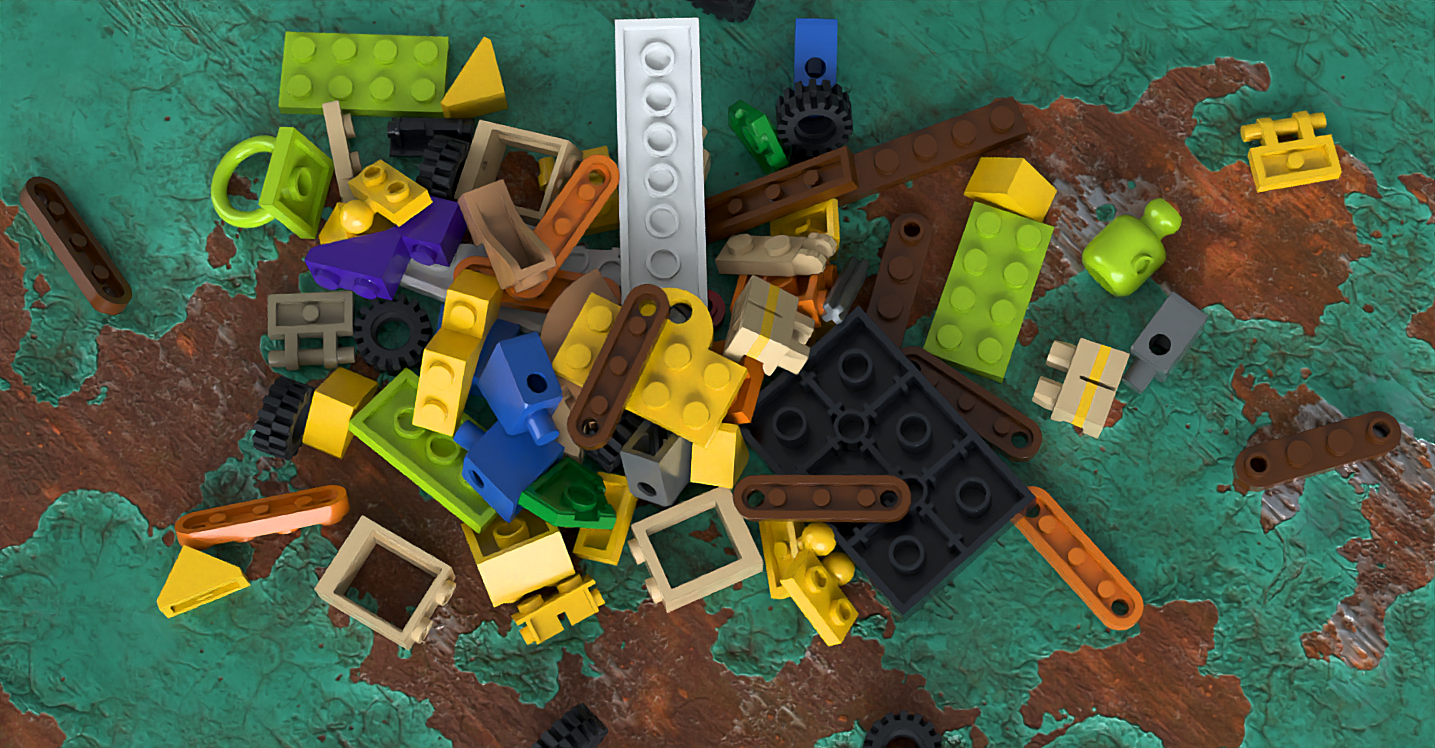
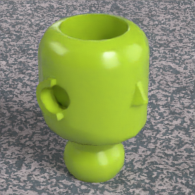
M1162 198L1154 199L1146 205L1144 215L1140 219L1129 214H1123L1107 224L1083 249L1081 255L1082 263L1093 279L1100 283L1109 293L1116 297L1129 296L1163 265L1167 255L1160 240L1167 235L1177 232L1181 226L1182 218L1167 201Z

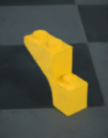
M464 268L448 287L441 328L424 348L412 421L413 425L454 436L458 430L483 344L499 315L503 290H501L496 277Z

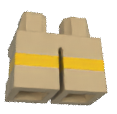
M753 275L734 303L723 356L739 363L744 354L763 362V371L768 376H771L777 366L798 374L809 357L810 347L805 344L814 330L815 320L797 312L798 297Z
M1080 338L1077 346L1054 340L1045 365L1065 372L1067 375L1063 384L1040 376L1032 401L1045 409L1053 411L1050 417L1051 420L1071 423L1083 428L1082 433L1098 439L1130 354Z

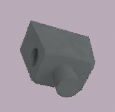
M1172 291L1130 348L1129 359L1133 363L1121 377V380L1140 394L1143 393L1154 377L1163 383L1201 335L1208 316ZM1152 347H1161L1165 350V354L1155 355L1150 349Z
M645 419L620 450L630 493L635 497L653 502L655 507L661 510L678 505L679 494L691 478L693 442Z

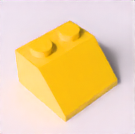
M525 508L522 509L510 524L499 515L480 535L467 524H461L494 607L503 603L516 602L525 594L545 586H555L565 578L576 574L558 527L551 525Z

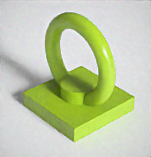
M279 127L277 137L260 135L248 138L231 148L219 162L211 182L213 207L226 223L235 227L254 228L276 218L300 238L315 239L334 172V163L332 159L294 127ZM259 152L272 153L258 203L261 208L253 211L237 210L231 205L227 194L228 183L232 173L247 157Z

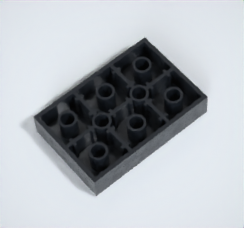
M857 306L845 317L842 323L837 324L810 348L809 357L798 374L785 370L759 393L751 422L738 425L747 446L773 475H892L902 479L907 484L911 493L912 503L908 513L898 521L823 522L832 528L836 545L853 561L859 571L905 622L1036 506V496L860 306ZM887 493L882 497L881 504L888 508L896 505L898 497L893 493Z

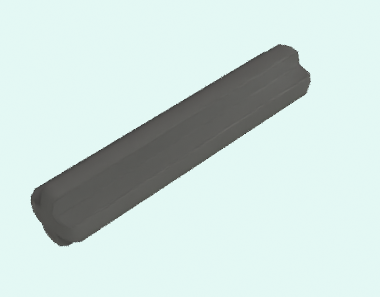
M853 256L847 260L822 305L824 311L821 316L824 321L833 320L836 324L844 321L868 275L866 270L869 263L865 258L859 261Z

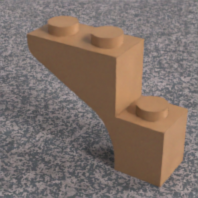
M503 179L463 193L457 199L475 247L484 245L501 290L513 286L515 292L520 293L548 280L546 272L557 266L554 256L549 247L520 217Z

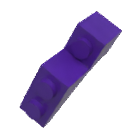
M430 196L433 203L400 227L396 225L385 231L314 246L308 251L304 261L314 281L326 289L336 290L337 288L354 291L359 296L367 299L379 297L393 300L411 258L426 266L438 264L450 267L467 229V224L458 202Z

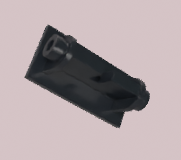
M392 117V121H388L387 126L388 138H391L389 156L423 158L424 150H428V143L431 139L433 140L436 134L472 144L475 119Z

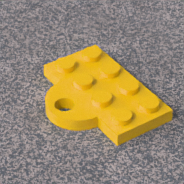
M661 288L668 297L670 308L675 304L683 303L691 307L692 315L688 321L681 324L673 323L668 319L625 409L707 449L745 380L748 370L711 351L714 340V327L711 315L705 304L697 296L679 288ZM591 292L551 364L556 375L583 388L621 306ZM647 304L642 307L640 313L644 316H651L655 313L656 307L652 304Z

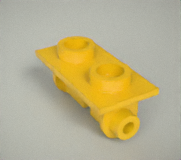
M579 573L569 576L556 584L557 591L542 598L541 594H536L517 605L519 611L511 615L517 625L525 622L526 627L519 631L527 646L533 642L539 645L541 642L563 631L564 628L557 617L562 612H565L571 625L599 612L598 607L605 604L597 588L589 591L588 587L595 584L594 579L589 574L583 577Z

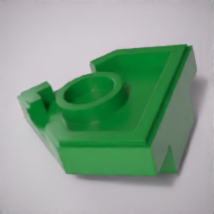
M741 99L729 106L728 126L765 175L788 168L789 162L786 156L790 154V147L785 148L782 145V139L779 140L777 128L768 116Z
M568 456L561 459L523 490L518 501L520 506L553 526L613 530L617 519L613 506L608 504L606 500V487L602 477Z

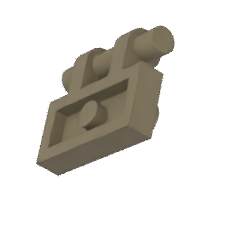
M353 291L268 295V336L270 340H285V350L269 351L268 360L270 368L286 367L287 371L301 370V366L324 365L325 369L338 368L340 364L356 363L355 346H338V337L354 336L355 295ZM323 338V348L300 349V339Z

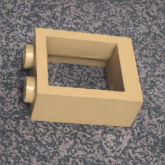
M479 119L454 199L457 201L463 193L495 182L507 146L554 156L557 159L540 211L515 206L525 224L537 226L583 161L584 153L569 140Z
M717 487L631 524L633 539L628 540L627 543L637 565L645 562L651 576L644 580L654 604L662 601L667 613L763 571V560L743 517L734 506L730 488ZM715 508L738 560L671 589L648 536Z
M362 515L314 590L322 600L409 651L414 642L420 644L429 633L433 624L430 617L438 604L441 606L446 605L456 588V583L453 581L456 576L449 565ZM376 544L381 545L435 577L432 585L403 630L343 596Z

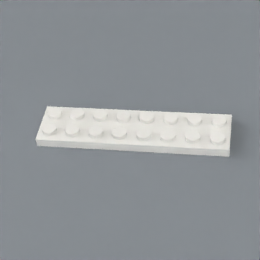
M699 18L615 20L618 169L620 173L621 304L623 305L628 293L636 286L653 284L660 288L686 290L697 296L708 309ZM675 308L670 311L668 319L673 323L681 324L686 320Z

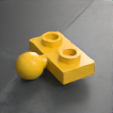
M380 159L364 168L359 175L347 182L352 194L359 200L346 202L340 210L339 220L346 231L359 234L371 227L374 214L378 212L400 227L433 202L427 189Z
M598 471L597 474L602 477L606 487V500L608 504L613 506L617 519L613 530L580 528L572 553L578 558L618 565L638 497L630 493L626 476Z
M758 522L771 598L785 599L791 597L780 583V580L798 552L811 549L817 557L825 556L832 552L835 548L836 540L834 532L829 525L823 522H813L805 528L804 522Z
M808 549L796 554L782 576L780 583L828 646L841 644L859 615L839 588V586L847 584L853 578L855 565L844 552H831L820 562L814 552Z

